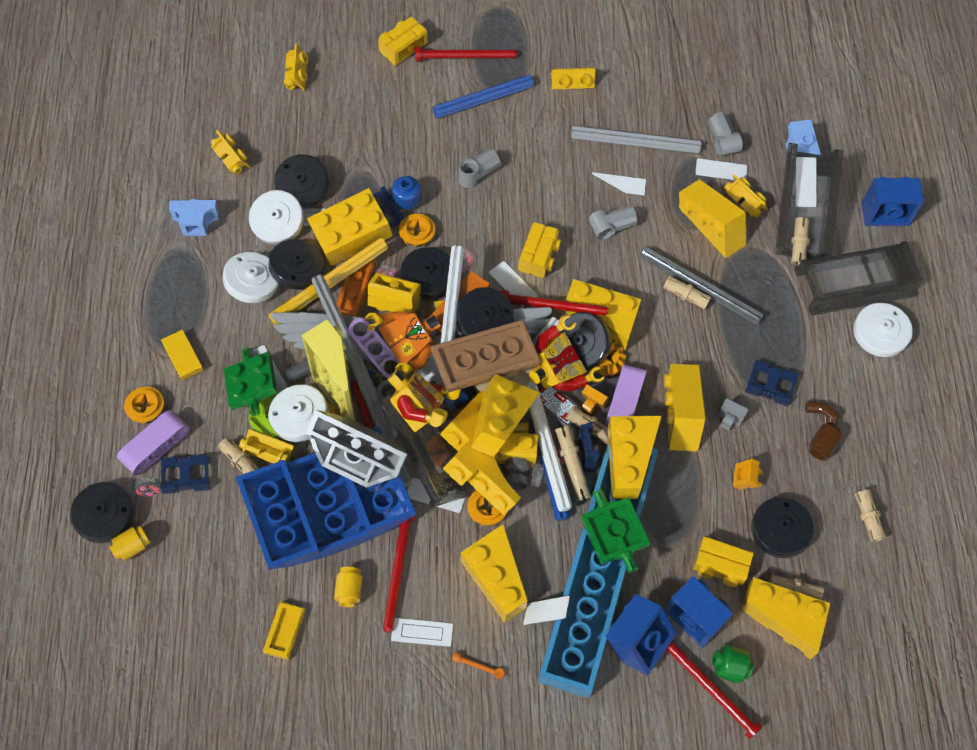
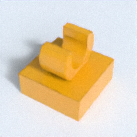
M586 385L582 391L583 397L587 399L582 408L583 411L590 415L596 406L604 409L609 402L607 396L589 385Z
M752 458L736 463L733 487L739 490L748 487L752 489L761 487L762 483L758 482V476L763 475V471L759 468L760 462Z

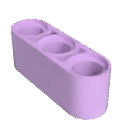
M362 318L353 320L349 326V333L379 371L389 378L393 373L390 374L385 371V362L394 360L398 364L399 361L376 330L369 331L367 329V333L364 336H357L354 333V325L362 322L368 327L370 323ZM373 341H378L383 346L382 352L378 355H374L369 351V345Z
M623 364L605 422L606 427H608L611 416L634 415L647 370Z
M168 410L128 442L119 451L117 458L133 475H140L183 439L189 431V426L173 410Z

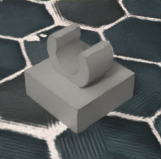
M726 398L718 416L724 418L720 427L727 431L730 430L732 424L740 427L748 409Z

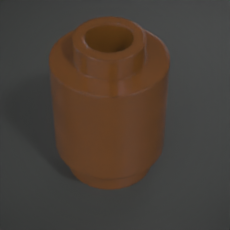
M822 424L809 444V453L818 460L826 461L827 458L833 455L843 438L841 430L834 424Z

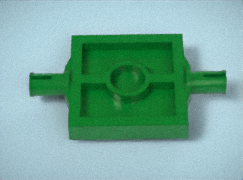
M243 348L241 351L243 360L224 368L228 405L232 410L249 406L250 415L257 416L261 413L259 402L266 397L277 394L273 361L268 351L252 357V350L250 348H245L244 350Z
M603 489L595 490L592 494L598 506L593 511L582 514L580 519L599 562L603 565L613 560L623 559L628 573L635 572L639 568L632 555L639 550L649 547L650 542L629 497L617 502H608Z

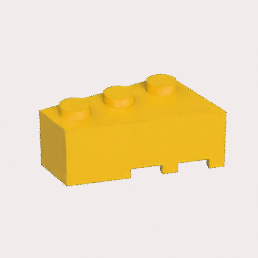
M700 179L679 192L680 210L725 259L746 246L745 211Z
M573 279L566 301L601 305L609 308L607 315L598 316L607 323L611 331L612 341H616L617 345L623 347L625 352L641 299ZM564 311V312L567 313L568 315H571V314H573V313H577V312H572V311Z
M670 364L669 372L664 374L663 381L664 388H667L665 405L668 406L669 450L698 451L705 423L699 365Z
M495 374L483 391L471 448L494 457L540 392Z
M661 416L610 417L608 444L612 499H625L628 497L629 499H638Z
M502 524L461 552V563L501 619L506 623L526 609L527 598Z
M753 578L747 586L741 610L768 630H773L786 643L798 648L804 653V656L811 660L819 653L830 603Z

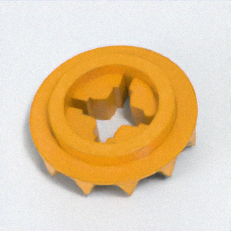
M423 214L408 215L399 225L400 238L406 244H412L414 247L421 244L425 246L428 241H432L435 234L434 222ZM417 225H419L421 232L415 236L414 231Z
M616 341L611 344L609 354H613L611 361L605 359L597 366L601 369L596 370V373L609 376L622 370L623 364L626 361V355L623 347L617 345Z
M140 387L133 390L127 396L124 403L127 416L133 422H140L143 425L148 421L153 422L158 415L162 414V409L165 407L163 396L157 389L152 387ZM145 399H147L148 404L151 406H148L143 413L139 406L143 405Z
M476 490L468 500V513L473 522H477L482 526H494L502 521L506 513L503 515L498 509L492 507L491 515H489L486 510L480 509L484 507L485 497Z

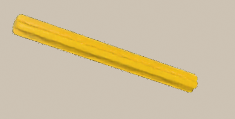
M383 238L377 239L326 274L324 278L329 289L388 249L386 241ZM310 285L269 313L268 316L274 325L279 324V322H276L271 317L272 313H295L319 297L314 285Z

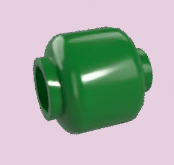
M726 644L720 650H716L712 657L715 673L722 679L733 683H741L744 680H748L753 672L754 661L751 659L749 652L739 647Z

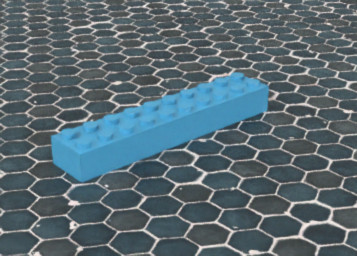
M608 444L594 491L603 489L608 502H617L622 499H612ZM652 448L638 499H630L639 520L659 451L655 448ZM594 495L592 496L588 512L593 511L598 506ZM584 526L563 597L570 596L566 617L555 621L538 683L589 698L595 683L607 639L606 635L609 632L626 566L623 559L613 560L601 565Z

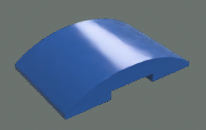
M380 426L372 428V430L382 434ZM316 453L288 463L282 460L236 477L269 570L307 563L347 550L397 527L416 515L400 474L396 478L366 488L323 467Z

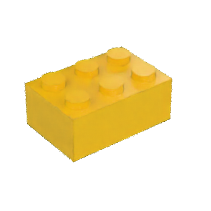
M369 188L307 218L331 267L352 257L353 254H357L379 238L386 240L393 237L389 223Z

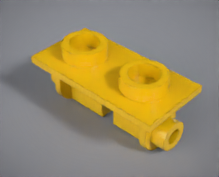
M297 43L294 50H290L286 54L285 68L289 71H285L284 85L290 90L299 86L305 91L308 56Z
M595 68L552 69V89L594 88Z
M217 130L216 132L220 137L211 141V147L221 159L228 154L223 163L229 171L239 174L244 165L251 168L250 164L246 161L248 156L240 148L237 149L234 146L236 141L228 133L224 135Z
M734 174L735 182H729L725 185V193L736 203L742 198L745 199L740 204V207L750 217L754 216L757 218L762 213L761 208L765 211L768 210L765 203L767 202L766 198L758 191L754 193L750 189V183L744 177L739 179Z
M248 429L246 439L242 438L239 444L243 452L271 463L285 460V463L290 462L294 449L292 444L252 429Z

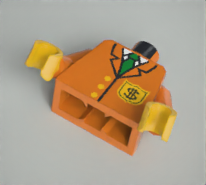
M409 311L388 312L379 315L376 313L367 314L364 321L372 320L374 324L368 325L367 329L373 331L379 324L381 327L378 329L399 361L395 371H403V375L408 379L409 373L413 374L427 366L432 356L431 346L436 345L431 333L441 327L439 320L434 314L424 321L416 313Z

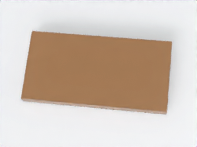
M523 320L431 346L432 355L447 393L489 381L495 374L506 376L539 366L541 363Z

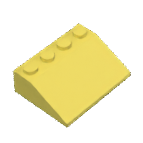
M325 320L301 335L312 379L329 402L335 406L340 416L355 421L348 375L350 368L346 363L348 358L344 352L346 347L342 341L344 336L337 325L332 326L328 320Z

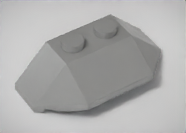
M315 410L306 432L323 467L366 488L398 477L408 455L392 439L349 418L320 410Z

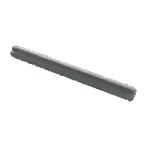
M645 246L641 251V259L687 285L689 283L692 284L693 288L711 296L712 300L755 325H758L762 320L763 312L652 248Z

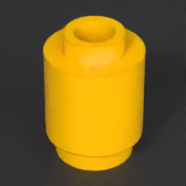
M138 526L137 528L131 527L111 539L113 545L109 546L116 560L122 558L123 561H126L145 550V546L151 542L142 527Z
M355 567L340 568V573L337 574L334 594V600L339 602L340 606L354 607V604L360 602L363 576L360 575V569Z

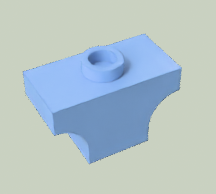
M812 121L790 122L788 125V141L785 144L790 164L796 163V157L816 158V164L820 163L822 158Z
M191 199L169 202L172 218L174 221L179 222L183 236H207L209 224L219 220L220 212L216 200Z

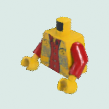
M570 315L561 316L557 326H551L538 336L535 349L541 363L539 366L533 367V370L529 372V379L532 383L539 384L541 382L544 388L553 386L558 391L572 392L588 385L587 382L592 381L596 383L604 379V377L596 379L593 376L594 371L601 369L600 367L591 369L589 374L584 376V373L587 371L565 332L560 333L563 329L571 330L576 326V322L571 323L568 327L565 326L564 322Z
M396 370L387 379L396 389L390 398L391 403L414 432L418 431L428 422L433 427H439L444 423L447 411L439 408L445 399L442 394L446 395L450 400H456L461 391L459 389L447 393L443 385L430 384L419 373H414L407 379L399 370Z

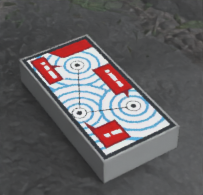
M541 385L538 388L545 413L563 427L573 424L565 419L573 406L583 412L581 407L560 391L555 390L553 386L544 388Z

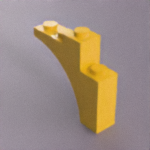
M481 390L440 434L458 451L443 469L461 486L468 481L504 515L521 497L512 489L502 475L495 457L471 448L483 395Z

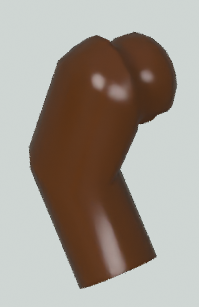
M806 401V413L823 414L826 416V424H838L840 413L837 409L826 402Z

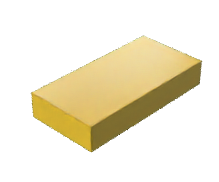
M183 329L161 339L181 381L204 371Z
M279 602L263 649L264 654L286 660L290 659L306 611L305 608Z

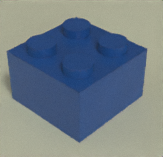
M874 178L861 203L865 226H910L924 202L920 178Z
M694 576L671 598L664 611L702 648L724 627L733 615L730 611V606L723 599H717L710 592L709 586L704 581L697 580Z
M635 594L632 600L625 605L617 621L610 626L606 638L624 664L648 676L677 633L660 605Z

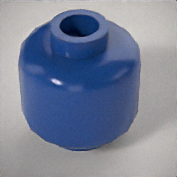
M401 176L393 182L392 198L395 205L400 209L408 210L415 208L420 203L421 186L417 179L411 176Z

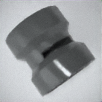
M508 458L505 464L507 475L504 478L514 490L528 488L529 478L527 477V472L530 470V462L523 458Z

